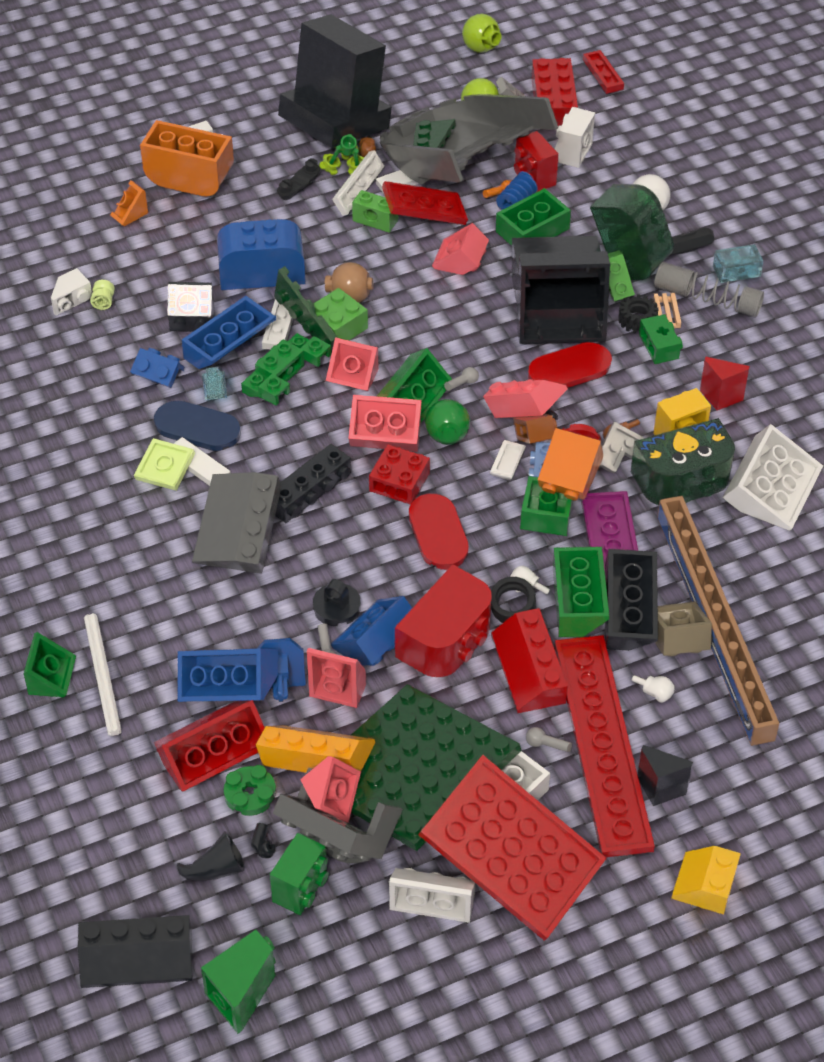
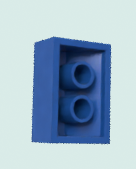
M404 596L377 600L331 643V647L345 657L357 659L362 666L378 664L383 659L382 655L386 651L395 648V627L412 609L411 605Z

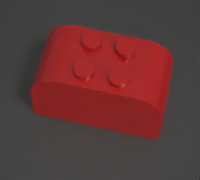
M452 564L395 627V657L430 677H445L454 673L464 662L466 663L470 660L473 651L478 646H482L487 639L490 630L492 598L488 585Z

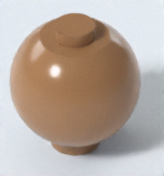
M343 263L334 269L332 275L325 276L326 292H332L340 288L358 303L364 301L368 297L370 290H373V277H370L368 271L357 263Z

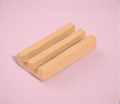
M662 293L661 297L658 294H654L653 300L654 303L658 304V315H662L660 303L663 302L666 317L669 322H672L668 303L671 302L675 321L673 323L674 328H681V319L675 293H671L670 296Z

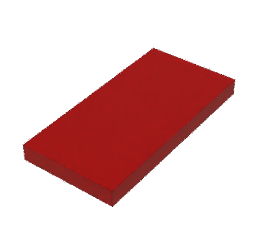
M384 181L382 185L391 214L466 225L468 221L457 192Z

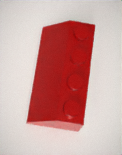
M540 608L515 613L492 631L491 637L517 713L566 704L568 686Z
M253 700L234 701L153 743L164 767L179 789L184 792L257 754L256 743L265 727Z

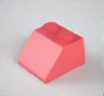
M471 223L443 239L432 267L437 270L460 275L470 271L474 272L481 264L480 260L486 252L489 239Z

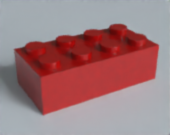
M571 58L532 59L531 79L533 96L549 99L557 125L562 126L565 114H569L572 107L578 108Z

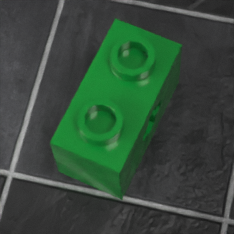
M666 315L641 319L639 336L654 364L679 359L680 350L683 348L682 340L680 337H677L672 322H669Z

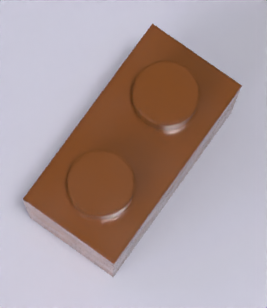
M549 414L513 418L517 440L529 444L552 439L555 428H557L556 420Z

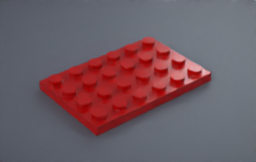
M484 755L478 759L418 834L544 941L550 936L607 859Z

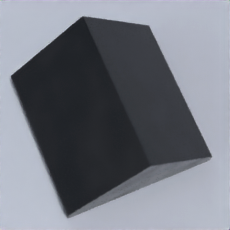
M643 745L637 775L652 805L656 806L686 795L693 762Z

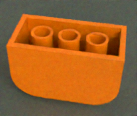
M159 120L154 122L140 144L143 170L153 183L161 187L195 195H214L234 163L231 136Z

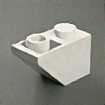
M77 268L59 276L51 296L53 313L55 315L91 299L90 282Z

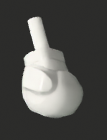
M526 566L516 567L510 576L525 579L532 585L533 589L536 588L547 595L550 592L549 588L538 583L540 577L536 576Z
M635 675L632 677L633 682L643 685L644 693L655 697L660 703L667 701L674 693V685L667 677L658 676L654 678L649 676L647 680Z

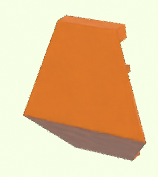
M132 180L128 183L130 186L123 192L124 194L120 202L116 204L118 206L115 212L110 214L123 226L148 214L146 192Z

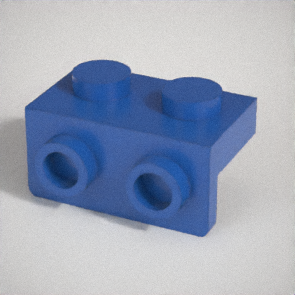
M140 348L130 373L172 388L178 371H184L185 367L179 363L180 359L175 356L168 355L164 357L161 356V352L153 348H149L148 351Z

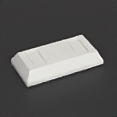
M504 440L490 474L511 480L526 445Z

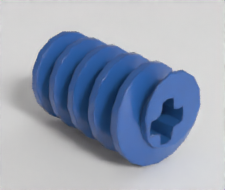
M524 171L519 172L501 194L497 196L496 203L498 207L503 210L536 193L537 184L530 174Z

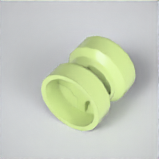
M98 280L94 283L90 302L96 309L105 310L111 307L115 287L110 281Z

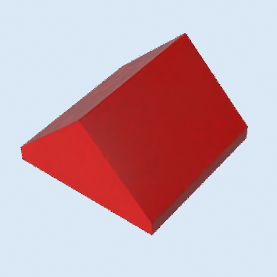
M705 357L700 392L716 411L743 401L750 366Z

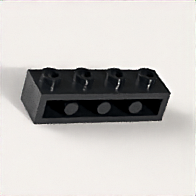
M329 444L280 482L282 487L275 516L284 523L299 516L305 508L313 505L319 497L331 491L337 483L350 475L351 457L333 444Z

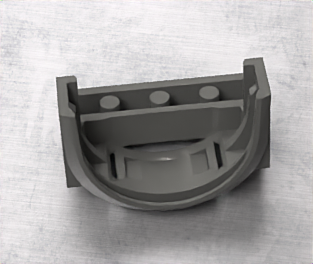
M308 767L306 774L314 768ZM302 784L297 797L280 794L273 814L282 818V824L292 828L297 826L301 828V834L326 846V852L334 859L354 864L370 861L372 858L382 859L403 809L398 806L378 802L367 832H364L331 814L315 809Z

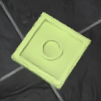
M153 438L134 477L142 482L177 491L195 455V451L188 447Z

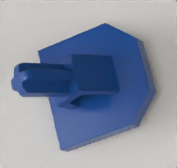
M291 638L267 639L256 648L278 649V676L271 686L275 700L283 702L284 699H287L288 687L306 686L304 650Z

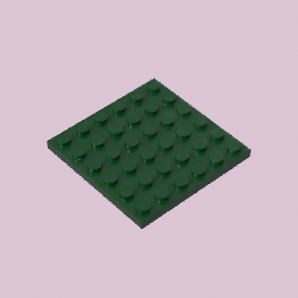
M407 684L351 734V736L375 739V745L360 774L351 813L370 823L378 802L402 808L403 810L391 837L418 851L426 843L418 834L478 759L484 755L502 770L521 752L520 743Z

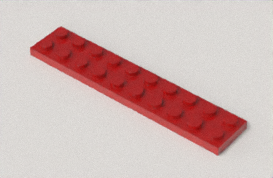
M604 635L555 640L556 655L568 686L566 701L600 853L605 857L654 852L655 845Z

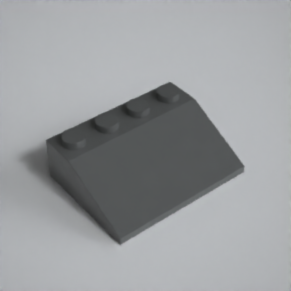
M257 472L212 474L192 562L262 574L282 487L279 477Z

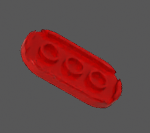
M591 342L577 344L534 359L529 365L528 378L533 381L546 380L566 385L569 388L606 375L611 367L612 356L609 350L600 344Z
M425 494L413 500L409 507V521L424 561L430 566L431 564L435 565L436 568L441 570H448L452 564L457 567L460 566L468 556L469 545L454 504L447 497L439 494Z

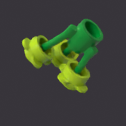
M351 134L343 136L340 145L335 147L336 151L334 154H324L323 161L319 163L320 168L330 172L332 175H336L338 172L337 168L341 166L340 159L338 158L339 153H341L342 159L347 160V165L349 166L348 173L351 175L364 159V157L358 155L359 148L356 146L357 140Z

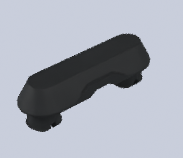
M313 158L308 159L305 162V166L298 170L291 179L282 180L277 188L278 195L283 200H290L299 191L306 188L321 171L318 161Z
M702 228L690 233L679 234L664 240L661 239L658 242V248L664 256L695 251L700 247L711 244L714 241V233L710 228Z

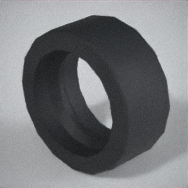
M517 576L506 577L499 580L492 587L491 611L494 617L501 623H504L515 613L536 609L535 591L532 585L525 579ZM517 590L526 595L527 604L518 611H506L500 607L499 597L505 592Z

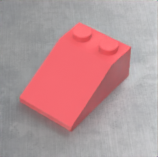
M308 648L309 697L357 708L366 686V670L357 659Z

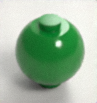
M444 399L434 403L429 408L425 417V427L429 436L436 442L445 445L455 444L467 435L470 428V416L467 409L460 402Z

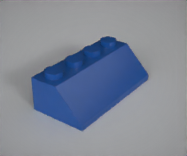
M244 296L183 338V357L197 369L210 366L274 322L276 316L249 297Z
M278 649L178 651V702L264 700L278 676Z

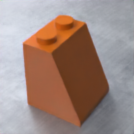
M555 428L538 477V483L542 490L551 494H555V492L562 493L571 500H578V498L585 500L603 459L601 441Z

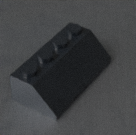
M608 549L605 561V580L609 608V620L605 622V643L607 649L630 651L657 642V552Z
M190 916L78 922L80 987L91 988L192 981V928Z

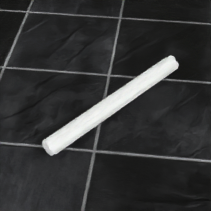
M94 613L87 614L84 617L107 732L109 736L119 735L121 733V726L98 618Z

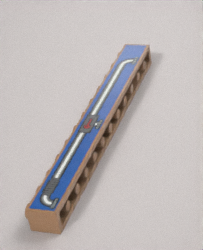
M683 496L662 499L659 503L657 519L691 601L698 604L712 623L711 650L750 745L773 742L776 740L779 721Z

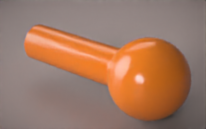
M505 180L500 186L484 190V198L501 194L512 180Z

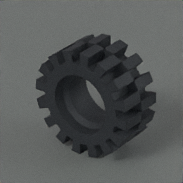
M637 294L636 298H634V295L630 296L629 299L627 297L624 298L619 308L618 321L621 323V327H626L628 332L633 330L632 333L635 334L640 329L641 319L658 316L659 310L658 304L654 303L652 298L648 300V296L645 295L643 298H640V294ZM633 313H641L644 315H635Z

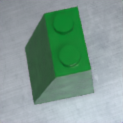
M254 930L201 967L205 995L237 1034L243 1031L275 977L274 945L267 936L262 937L257 930Z

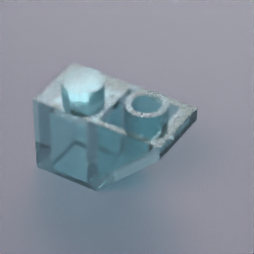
M219 367L206 368V373H202L205 400L227 398L225 372L220 371Z

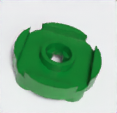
M262 765L242 767L228 773L224 784L225 802L233 811L234 809L241 811L242 815L254 816L265 812L270 807L273 798L275 799L276 797L274 778ZM248 787L255 788L254 793L250 795L247 791H243Z

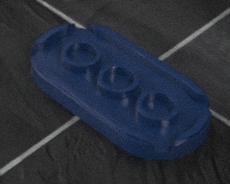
M171 401L160 406L154 414L155 427L160 435L176 441L183 437L194 446L212 451H220L224 447L229 446L230 448L234 446L240 439L241 432L238 420L224 412L185 401Z

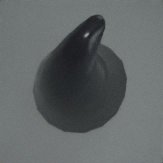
M224 831L201 857L192 864L184 865L177 863L179 875L187 880L207 881L243 872L244 863L235 843L228 833Z

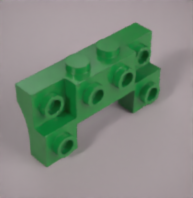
M298 333L289 341L282 339L265 356L257 360L255 371L241 383L242 393L249 397L262 398L277 406L279 404L278 396L281 393L286 395L290 393V383L287 381L304 367V360L319 367L321 365V356H331V345L315 336L309 340Z

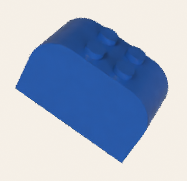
M286 219L234 222L224 226L219 231L217 246L221 290L275 287L278 270L284 266L289 271L287 276L292 283L296 281L299 285L306 284L302 235L299 226L294 222Z

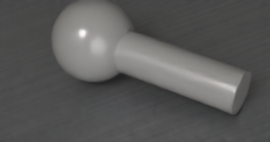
M468 367L463 370L461 376L446 382L444 387L447 391H450L465 383H475L479 379V373L475 368Z
M327 624L318 625L322 651L336 654L331 649Z
M533 727L526 733V741L533 747L545 745L565 752H570L572 748L571 742L548 736L539 727Z

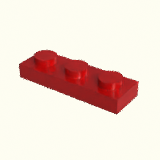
M601 50L583 54L584 63L606 94L624 90V82Z

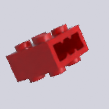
M387 444L369 475V491L411 504L430 474V457Z

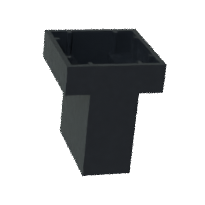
M332 14L302 22L295 89L280 93L278 115L330 148L340 145L342 137L351 134L357 140L388 129L392 107L379 100L386 45Z
M598 237L512 238L511 276L518 311L517 332L519 344L606 342L610 261L607 251H601Z

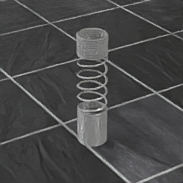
M662 262L659 265L654 281V286L657 289L667 290V292L677 293V295L685 297L689 295L692 289L693 299H697L702 293L704 303L708 302L713 295L715 306L724 297L725 309H728L735 299L734 309L736 312L752 317H757L764 299V291L747 286L744 287L739 299L738 308L736 309L740 284H738L732 301L726 307L729 281L720 300L715 304V294L719 278H717L710 296L705 301L704 294L708 275H706L699 294L694 297V286L698 272L695 273V271L690 269H684L666 262Z

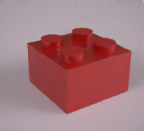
M538 131L516 138L514 170L516 174L522 171L530 174L537 184V192L544 188L553 187L557 182L559 153Z

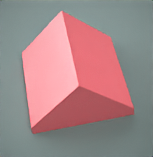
M335 338L326 381L369 391L379 370L378 347Z
M328 756L300 780L315 809L331 814L346 823L349 822L361 771L334 757Z

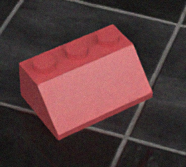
M529 379L520 382L514 380L506 383L496 382L489 387L490 390L483 397L495 418L542 416L568 388L566 385L546 380L533 381Z
M353 395L348 438L350 446L385 449L387 444L404 450L418 452L421 400Z

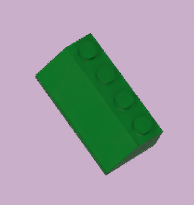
M425 348L410 354L376 397L421 400V423L426 417L429 408L438 402L446 392L444 384L452 380V378L429 349Z
M555 547L553 553V576L558 637H584L609 620L602 547Z

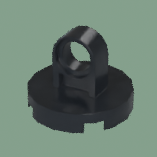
M332 579L327 585L322 586L313 597L315 616L323 624L333 627L338 626V623H352L361 611L360 595L350 585L344 584L338 579Z

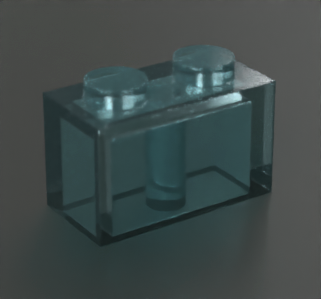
M755 244L715 251L713 268L720 283L761 277L763 259Z

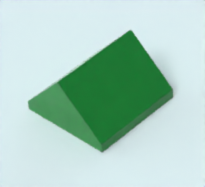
M38 632L34 633L24 670L28 695L63 698L67 695L76 655Z

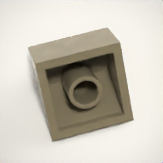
M696 602L658 606V640L655 643L664 656H677L680 653H700L703 650H711L712 623Z

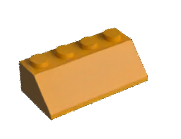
M276 725L265 727L256 743V747L263 766L306 773L308 767L315 768L330 756L362 771L375 745V739Z

